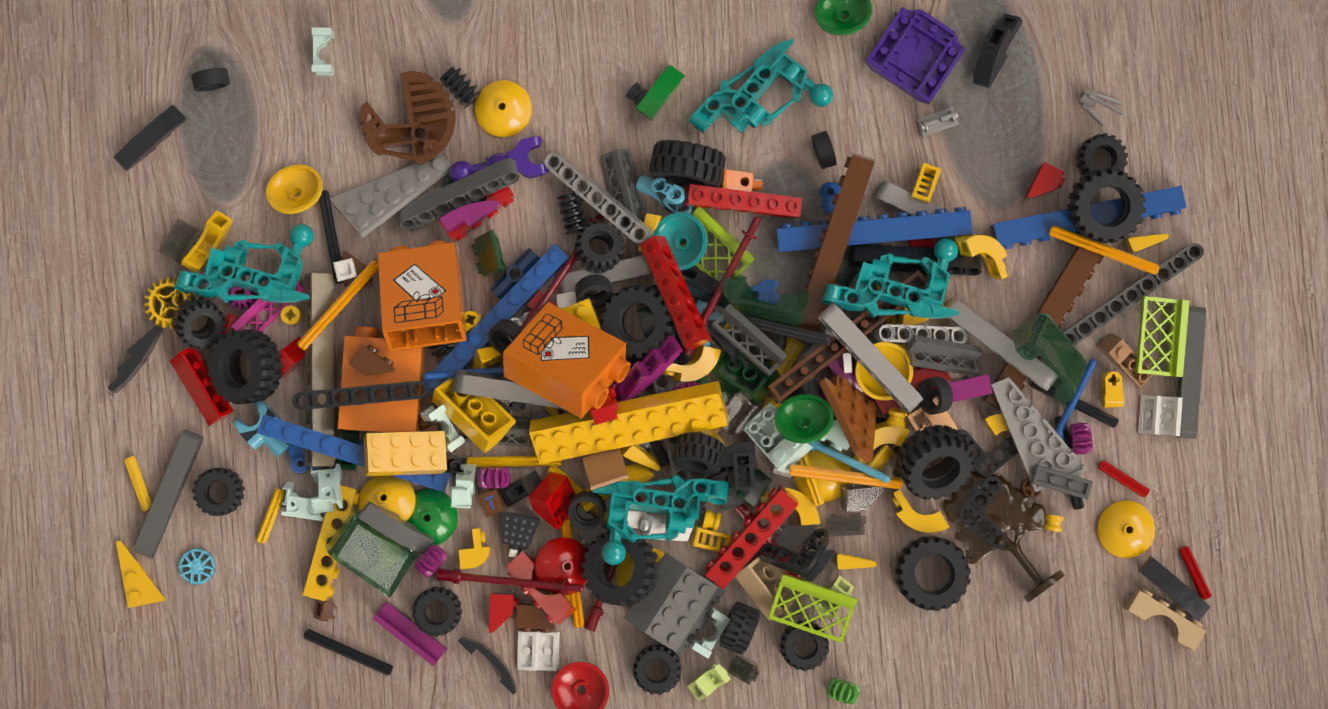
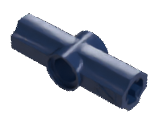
M528 248L513 265L508 267L507 271L490 290L501 300L541 258ZM512 270H520L521 274L518 279L511 278L510 273Z

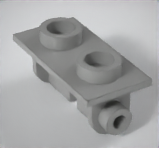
M953 107L917 119L923 138L959 125L957 120L958 114L953 110Z

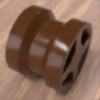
M1028 478L1020 484V490L1028 497H1037L1041 493V490L1033 491Z

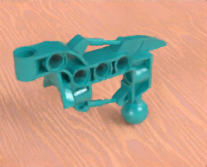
M791 38L767 50L758 59L754 60V65L742 73H738L727 81L723 80L720 91L715 92L705 100L699 109L692 114L689 123L704 133L712 123L714 124L722 116L742 134L748 125L756 128L759 124L761 126L772 124L773 120L784 112L793 102L798 103L800 101L803 90L810 93V100L817 107L828 106L833 100L834 93L829 85L824 83L815 84L807 78V69L786 54L787 50L794 43V39ZM755 69L738 91L730 89V85ZM763 73H767L770 75L768 78L765 79L760 77ZM777 77H782L792 85L793 98L770 114L757 101ZM752 87H755V88L758 89V90H757L756 92H754V93H750V92L748 91V89H750V88H752ZM742 101L745 103V105L743 107H737L736 103ZM713 104L718 105L716 110H710L709 107Z
M298 223L293 226L289 235L290 241L293 243L290 250L280 242L275 245H264L262 243H250L246 240L235 242L234 246L227 245L224 251L211 248L205 275L181 270L174 288L184 293H191L202 297L219 296L225 303L231 300L262 299L264 302L292 303L307 300L310 296L295 291L304 265L300 256L303 247L310 245L313 241V230L304 223ZM249 248L276 249L282 259L278 273L276 272L273 275L245 267L244 264ZM232 270L229 276H224L227 271ZM250 275L249 280L242 281L245 276ZM268 280L267 285L261 286L263 281ZM208 283L204 289H200L202 284ZM236 286L258 292L259 295H229V290Z
M943 238L936 242L934 254L938 259L937 263L932 262L927 257L919 260L898 257L893 254L883 255L880 260L873 259L872 264L863 262L861 271L858 272L854 289L827 283L822 302L826 305L834 303L839 308L848 311L866 310L872 317L877 315L910 314L911 317L942 319L957 316L960 314L959 311L942 307L950 278L947 267L949 262L957 257L958 246L950 238ZM893 262L920 263L928 274L925 290L889 280L888 275ZM877 284L880 287V290H873L871 288V285ZM890 290H896L899 296L891 295ZM909 295H914V296H916V297H917V301H916V302H912V301L909 299L908 296H909ZM852 296L857 302L850 303L847 297ZM878 300L907 308V310L878 309L877 302Z
M675 475L673 478L641 483L640 481H619L592 490L593 493L611 495L606 526L610 530L609 542L605 543L601 550L603 560L610 565H617L625 559L626 549L621 543V538L627 539L632 543L636 542L637 539H665L666 541H671L677 538L679 533L685 534L686 528L693 529L695 519H699L700 501L720 505L727 503L729 484L725 481L691 479L685 482L678 475ZM672 484L675 491L671 493L645 489L644 487ZM695 487H702L704 489V492H697ZM641 496L645 502L640 503L636 501L635 497ZM655 500H662L664 502V505H657L655 503ZM680 502L683 508H676L674 503ZM629 509L667 515L665 533L637 535L628 526L627 517Z

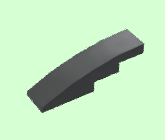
M368 502L357 515L360 520L375 530L423 555L434 542L432 536L417 530L415 525L400 519L398 514L372 502Z

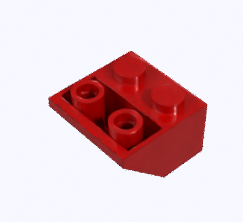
M550 472L528 496L534 512L554 529L558 530L568 519L569 505L576 494L568 476Z

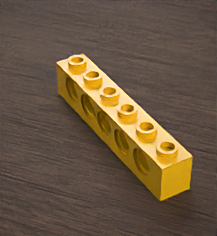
M340 484L342 500L348 503V507L343 511L338 507L337 503H333L334 512H326L303 596L321 601H327L333 596L335 587L332 584L339 575L340 568H337L339 560L342 561L340 550L344 542L349 539V523L354 521L355 512H353L354 505H358L360 496L358 488ZM336 518L340 519L343 523L341 529L334 527V520ZM330 537H334L337 540L335 548L331 547L328 543ZM325 556L331 557V566L324 564L323 559ZM320 574L325 575L327 578L325 585L320 584L318 581Z

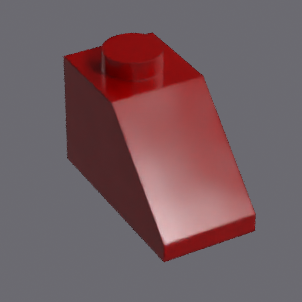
M1043 162L1034 177L1025 199L1029 200L1061 188L1065 181L1063 177L1065 172Z
M297 337L280 351V362H283V368H281L282 377H287L305 359V350H302L297 345L301 339L300 337Z
M515 593L490 594L489 633H493L514 613V610H517L518 598H515Z

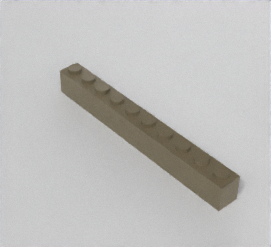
M304 274V293L310 296L309 299L304 300L305 334L335 302L333 297V290L335 288L333 274ZM335 318L305 350V392L334 389L336 383V376L334 374L336 363L334 355L336 343L334 336ZM320 394L318 402L321 405L325 404L327 398L325 394ZM334 407L305 410V428L336 437L334 432V423L336 422ZM305 449V466H334L336 458Z

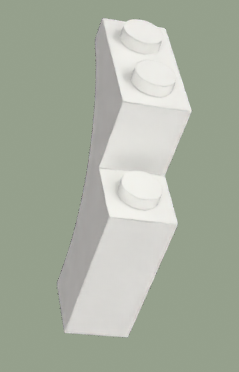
M610 498L606 499L605 502L607 511H609ZM629 509L627 517L628 526L639 528L644 535L665 533L667 515ZM686 528L685 534L679 533L678 537L673 540L688 541L692 528Z

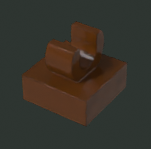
M422 420L419 422L423 429L421 432L440 431L437 424L431 426L429 421Z
M317 599L314 618L328 622V618L335 619L336 616L329 613L330 609H337L338 606L329 601Z

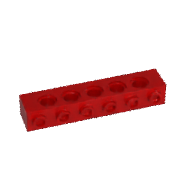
M693 184L685 186L684 206L791 219L801 216L802 198Z
M654 235L640 243L639 245L685 348L695 349L711 340L666 237Z
M780 485L777 489L774 487L770 491L766 502H761L756 507V513L752 517H747L742 525L744 527L740 531L736 530L730 537L731 541L727 546L724 544L717 552L719 555L714 560H709L706 564L705 576L722 590L799 505L798 499ZM773 504H778L781 506V508L778 511H772L770 509V507ZM761 518L768 520L766 525H759L757 522ZM747 533H753L755 534V538L749 540L745 538V535ZM735 547L743 549L739 554L734 553L732 550ZM727 561L730 563V566L723 568L720 566V563Z

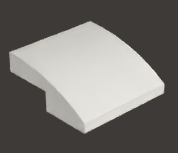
M1141 395L1138 433L1180 436L1183 398Z
M518 631L517 670L558 671L560 632Z

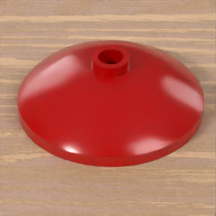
M567 537L554 538L546 542L540 548L535 558L534 570L537 580L562 583L564 578H568L569 583L584 586L587 580L582 578L585 568H581L582 562L586 560V557L583 556L587 550L578 541ZM565 563L569 564L568 570L564 569ZM545 589L555 595L562 594L561 590ZM568 591L567 595L573 594L575 592Z
M583 661L570 663L560 669L553 680L551 689L552 699L557 709H604L610 691L608 680L603 671L596 665ZM578 686H583L585 688L584 692H579L577 690Z

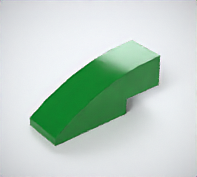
M669 65L641 100L636 110L652 121L684 79L685 75Z

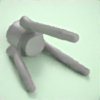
M1088 88L1080 102L1084 103L1082 108L1086 109L1102 126L1105 123L1090 106L1095 107L1099 103L1120 115L1124 114V112L1100 98L1119 105L1124 104L1122 101L1098 93L1094 89L1090 90Z

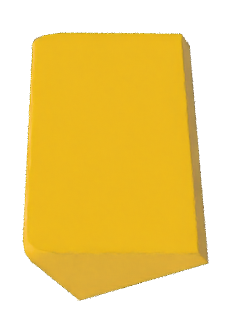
M786 337L787 346L784 352L787 354V357L777 368L780 375H783L791 368L805 346L795 338ZM767 360L770 364L775 365L773 361Z
M884 444L873 456V460L866 465L881 471L895 453L888 445Z

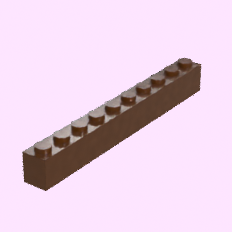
M852 153L851 157L847 156L844 165L847 171L845 175L841 174L838 183L841 189L839 194L835 193L832 204L835 207L833 212L829 211L826 223H829L827 231H822L819 241L823 243L821 249H816L813 259L817 261L815 267H810L808 277L811 279L809 285H804L802 295L805 297L803 303H798L796 313L799 315L797 321L793 320L791 326L818 332L821 324L818 315L827 306L822 302L827 283L834 284L875 159Z
M1079 246L1076 247L1017 343L1019 346L1041 361L1045 354L1044 348L1053 342L1055 338L1053 333L1064 324L1065 319L1063 317L1066 312L1070 313L1075 305L1074 299L1076 296L1079 297L1084 291L1085 287L1083 284L1086 280L1092 278L1095 273L1093 268L1096 263H1101L1104 258L1103 255ZM1006 362L994 383L1009 377L1022 392L1025 387L1023 383L1027 377ZM994 393L984 397L983 401L1001 411Z
M918 270L902 283L925 290L927 280ZM893 289L890 291L891 295L899 296V293L896 290ZM909 295L908 297H909L910 300H912V299H914L916 296H914V295ZM880 300L877 302L878 309L899 310L902 308L901 306ZM864 311L852 322L866 336L892 315L872 317L867 311ZM833 335L830 346L820 345L765 388L776 404L781 402L847 349Z

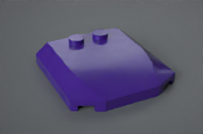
M902 7L865 63L872 71L914 99L929 105L965 51V48L958 41L955 31L923 10L916 9V11Z

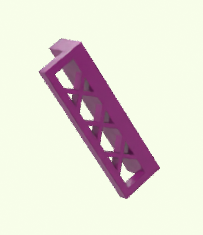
M386 602L372 618L432 666L438 662L448 649L431 635L428 636L425 632H421L412 620L389 602Z

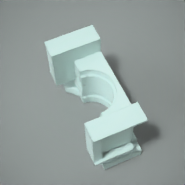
M312 28V72H316V76L334 75V67L327 64L325 60H321L319 52L323 47L328 46L330 39H334V31L331 28Z
M444 404L437 409L431 405L422 411L420 415L424 421L440 423L441 431H445L446 451L452 452L466 441L462 435H458L445 413L447 409Z
M336 464L334 469L330 466V469L314 471L311 466L314 482H318V497L311 498V506L314 513L334 512L333 503H337L339 508H343L340 488L343 472L340 464Z
M461 464L460 469L464 472L456 473V487H452L451 507L471 508L472 496L476 491L474 484L476 465Z
M286 482L283 489H286V497L282 505L287 506L283 508L281 515L324 521L326 512L315 514L311 506V498L298 496L297 493L293 492L294 482Z
M712 608L709 613L713 617L712 623L716 628L714 635L709 638L702 637L698 641L693 639L690 644L693 650L706 658H709L711 655V650L729 622V618L715 608Z

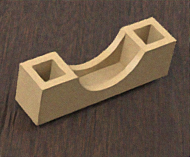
M1136 589L1124 609L1144 621L1154 615L1166 616L1174 628L1173 639L1190 650L1195 651L1206 633L1201 628L1203 625L1194 619L1190 622L1185 618L1186 614L1178 609L1175 611L1169 609L1170 604L1161 599L1156 601L1152 598L1153 594L1149 591Z

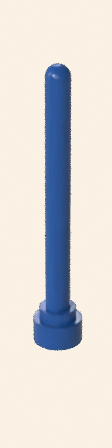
M1090 359L1054 429L1062 439H1064L1062 437L1064 433L1062 432L1097 364L1095 359Z
M504 367L464 369L465 371L504 375ZM456 370L425 372L423 378L425 380L455 378Z

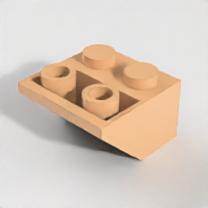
M936 396L932 400L938 406L939 400L938 396ZM918 407L905 417L914 432L924 430V427L927 426L934 427V425H942V427L945 425L952 429H958L947 411L931 415L924 412L921 407Z

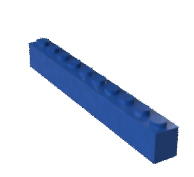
M1182 186L1142 193L1146 199V202H1143L1146 212L1142 213L1141 216L1143 221L1145 217L1150 216L1151 220L1162 218V214L1169 213L1170 216L1181 214V210L1187 208ZM1122 198L1090 204V212L1093 219L1101 224H1109L1115 221L1122 211ZM1067 209L991 225L993 238L1005 250L1013 248V244L1020 243V246L1030 245L1032 240L1038 239L1039 243L1049 241L1050 237H1052L1049 235L1052 226L1076 232L1078 235L1081 232L1073 227L1074 223L1070 221L1068 216L1070 215V210Z
M955 207L954 211L947 212V209L943 208L935 209V213L928 214L927 210L915 211L916 215L900 212L896 213V217L880 214L875 219H869V216H859L858 220H855L847 246L973 234L971 211L966 210V207ZM819 220V224H812L811 221L800 222V226H792V223L781 224V227L777 228L779 252L821 248L823 242L819 240L822 231H827L829 223H826V220Z
M554 244L466 336L467 341L460 342L432 372L465 369L473 360L477 349L485 348L489 344L490 329L499 320L512 319L560 270L569 257ZM449 378L424 379L422 382L426 383L429 391L434 394V390Z
M267 415L262 416L257 431L258 434L365 467L364 446ZM444 472L443 474L391 476L445 492L450 474Z

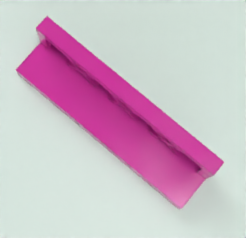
M297 282L296 286L299 288L297 291L302 293L304 287ZM258 299L232 327L239 331L244 330L249 324H256V330L263 332L281 314L283 308L291 303H283L280 308H273V302H264L262 299ZM262 311H270V318L266 322H259V314Z

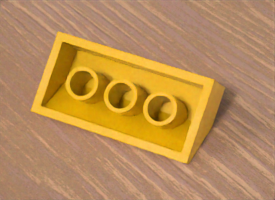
M449 378L434 390L432 402L437 407L444 404L447 409L445 412L447 417L483 453H486L499 443L515 424L516 420L493 398L453 391L455 378Z

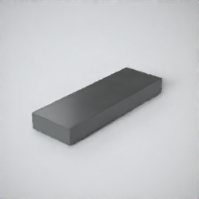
M1036 465L1031 483L1088 500L1093 481Z

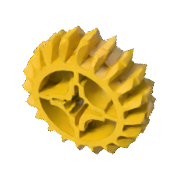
M166 277V283L163 279H159L160 285L155 282L152 283L155 289L148 288L147 291L151 295L144 296L145 299L149 300V303H144V306L150 307V309L145 311L146 314L152 313L149 319L152 321L156 319L155 325L158 326L162 323V328H167L169 324L170 329H173L172 318L166 319L165 317L171 311L179 310L180 293H182L184 301L186 299L191 301V297L195 295L184 293L177 289L174 292L171 291L167 296L162 295L161 292L163 290L174 287L177 278H174L172 281L170 277ZM157 299H158V300L161 302V304H162V307H161V309H160L161 313H159L158 310H157V306H156V301H157ZM164 299L172 300L171 302L174 303L173 305L177 307L169 306V303H167V301Z

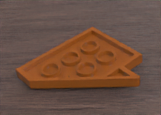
M838 373L832 377L831 382L824 377L819 381V384L853 453L866 464L873 460L877 406Z

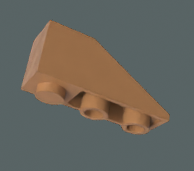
M1109 333L1097 346L1140 389L1153 376L1152 374L1135 373L1137 355L1120 337ZM1142 362V370H1147L1148 368Z

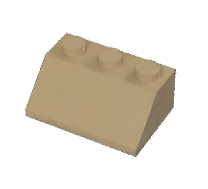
M759 554L737 573L735 578L768 619L782 573L787 574L784 569L762 561ZM782 588L781 596L784 601L794 596L791 589ZM796 598L785 603L787 608L796 601ZM784 605L775 609L774 616H779L786 610Z

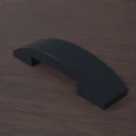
M461 637L458 640L471 655L476 649L482 653L504 675L500 683L513 695L517 692L516 682L510 669L492 649L481 642L467 637Z

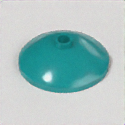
M678 212L666 216L658 223L653 236L666 237L680 270H686L695 266L702 259L707 249L708 237L704 225L698 218L688 213ZM683 240L687 241L685 246L682 245Z

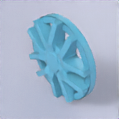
M200 548L191 549L184 553L178 566L183 579L195 585L209 581L214 575L216 567L213 556L208 551ZM196 551L202 552L198 558L195 554ZM190 553L192 554V556H193V558H194V560H192V561H191V559L187 556V555L190 554ZM204 554L208 556L205 561L201 560ZM184 559H186L189 564L183 565ZM211 560L212 567L205 564ZM183 567H189V571L183 572ZM205 568L210 569L211 573L204 572ZM191 573V578H187L186 574ZM195 574H198V581H194ZM202 574L207 576L203 581H201Z

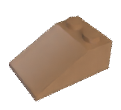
M620 448L582 456L591 490L629 478Z

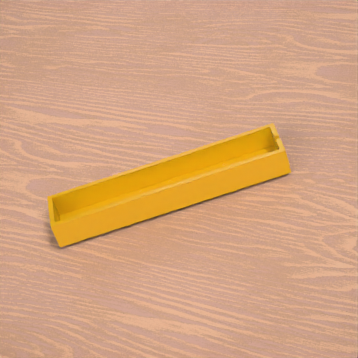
M719 381L618 402L620 409L616 410L618 419L595 425L590 410L582 419L569 412L531 420L529 434L539 464L541 465L671 438L683 433L728 426V416Z

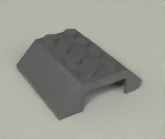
M665 553L659 562V569H656V574L659 577L658 580L653 582L655 585L653 591L648 590L649 596L645 599H640V602L637 604H632L624 619L673 651L685 655L689 649L685 645L690 646L691 640L688 638L689 635H698L699 632L696 628L701 630L709 618V615L706 614V612L710 613L712 609L709 604L711 601L718 604L720 600L717 596L722 598L726 590H722L714 582L707 580L679 560Z

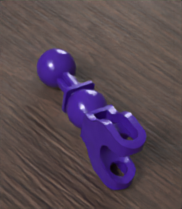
M536 136L521 139L515 149L507 152V155L495 153L490 158L486 157V162L471 165L466 161H457L451 166L450 177L455 182L507 158L515 160L518 173L530 179L546 175L549 170L545 164H533L528 159V153L541 146L542 138Z

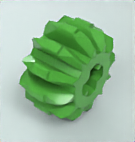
M832 678L830 683H828L826 694L833 700L845 704H855L860 695V687L854 684V682L842 678Z

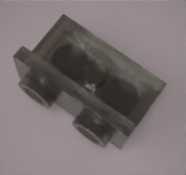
M178 218L158 251L181 264L183 258L189 253L191 246H195L201 237L199 235L200 231Z
M735 391L725 404L728 426L720 428L728 435H739L744 430L746 422L756 415V410L759 406L752 404L740 391Z
M861 512L849 513V516H842V513L830 514V517H825L826 530L829 533V537L865 534L864 524H866V516L861 515Z

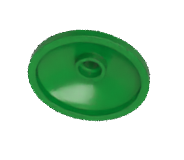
M819 0L815 7V19L818 26L825 32L833 35H849L861 30L869 22L872 15L870 0Z
M809 394L797 395L787 399L779 406L775 414V425L780 435L791 442L800 444L820 440L829 433L834 423V414L829 403L818 396Z
M435 489L416 491L415 508L411 517L406 522L415 525L417 530L432 536L434 542L431 546L439 545L446 541L455 531L458 522L457 509L451 507L452 499L442 491ZM426 514L431 516L429 522L424 520Z

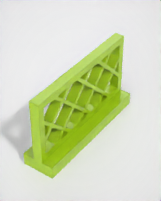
M698 207L692 215L698 218L708 229L706 232H711L714 235L715 244H707V246H715V257L703 256L701 264L698 262L696 266L701 271L718 280V273H725L726 270H718L717 259H728L729 266L733 258L731 257V252L735 254L740 243L707 210ZM717 246H726L728 248V257H717ZM747 249L740 259L744 265L740 270L733 272L736 274L730 278L726 286L727 288L756 259ZM704 259H715V271H707L704 268Z
M1142 296L1135 373L1183 377L1190 300ZM1148 301H1153L1157 307L1152 313L1147 309ZM1167 303H1173L1172 312L1168 315L1163 307ZM1158 311L1165 317L1159 324L1153 317ZM1149 320L1155 325L1150 332L1145 328L1146 322ZM1168 321L1171 329L1166 334L1161 326ZM1157 330L1163 336L1158 342L1151 336ZM1147 339L1154 345L1149 351H1146L1144 348V342ZM1165 340L1169 344V350L1166 353L1160 348V345ZM1155 349L1161 355L1156 362L1150 356ZM1147 358L1152 365L1147 370H1142V361ZM1163 360L1167 363V372H1162L1158 367V364Z
M782 573L768 619L843 643L858 599ZM782 588L791 589L794 596L784 601L781 596ZM807 594L810 596L812 603L802 607L798 597ZM796 598L800 609L790 613L785 603ZM822 600L828 601L831 609L820 613L816 603ZM784 605L788 615L782 618L774 616L775 609ZM815 605L819 615L808 619L804 609ZM841 606L849 608L847 616L839 620L835 609ZM802 611L807 621L797 624L794 622L792 615ZM833 611L837 621L827 626L822 616ZM821 617L825 627L819 630L813 629L810 622ZM839 623L842 628L840 638L831 635L828 628Z

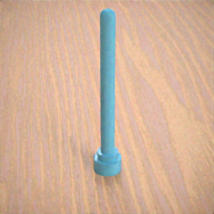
M820 440L810 443L813 447L810 451L818 450L885 483L890 481V476L821 444Z

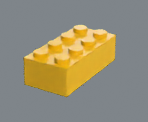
M445 431L366 433L364 436L365 476L443 474L447 470Z

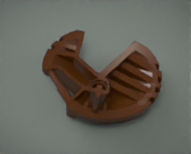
M408 71L401 73L409 123L385 125L369 103L365 102L361 105L360 124L364 123L361 132L362 135H367L365 141L376 155L382 156L385 154L400 157V159L415 161L417 164L422 165L437 157L447 147L454 133L456 114L455 111L451 110L454 107L453 101L448 100L447 97H450L447 91L441 89L444 87L440 82H433L430 79L434 78L425 73ZM419 130H424L425 136L421 139L416 138V133ZM412 146L413 154L385 149Z

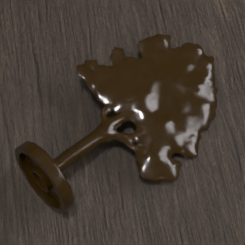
M972 472L970 478H967L966 484L964 486L961 485L957 492H952L953 500H943L945 515L951 523L962 521L959 516L960 510L985 480L992 476L1000 479L1002 489L981 514L1006 535L1007 543L999 550L1011 552L1036 584V587L1024 596L1025 600L1029 603L1065 576L1059 570L1046 580L1043 579L1020 547V539L1027 530H1041L1044 527L1046 510L1042 505L1035 502L1032 503L1031 508H1028L1027 503L1030 497L1026 496L1022 490L1016 487L1012 488L1011 483L1001 475L981 476L977 472ZM990 481L988 483L990 485L989 489L986 491L985 488H983L981 491L987 493L989 498H991L992 495L989 494V492L993 488L996 490L998 489V482L994 481L992 483ZM978 495L975 498V503L979 506L984 505L986 497ZM971 510L963 512L965 514L964 519L970 518L973 521L971 523L973 527L976 521L981 519L979 516L975 519L972 516ZM981 522L977 528L979 532L985 533L989 530V525L986 522ZM965 523L961 526L962 531L955 533V539L961 542L969 541V549L965 550L970 564L977 563L996 549ZM992 528L991 533L986 538L989 539L992 536L995 539L994 544L997 545L1002 541L1003 536L997 537L994 535L993 532L996 530ZM1013 529L1015 531L1013 542L1007 536V530Z

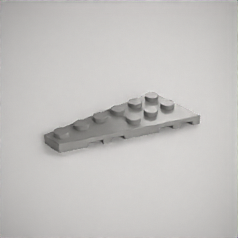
M440 153L437 157L422 165L413 164L334 196L329 200L358 234L364 238L448 174L452 164Z
M1009 377L991 384L992 391L1034 492L1045 489V487L1031 483L1036 465L1074 476L1089 471Z

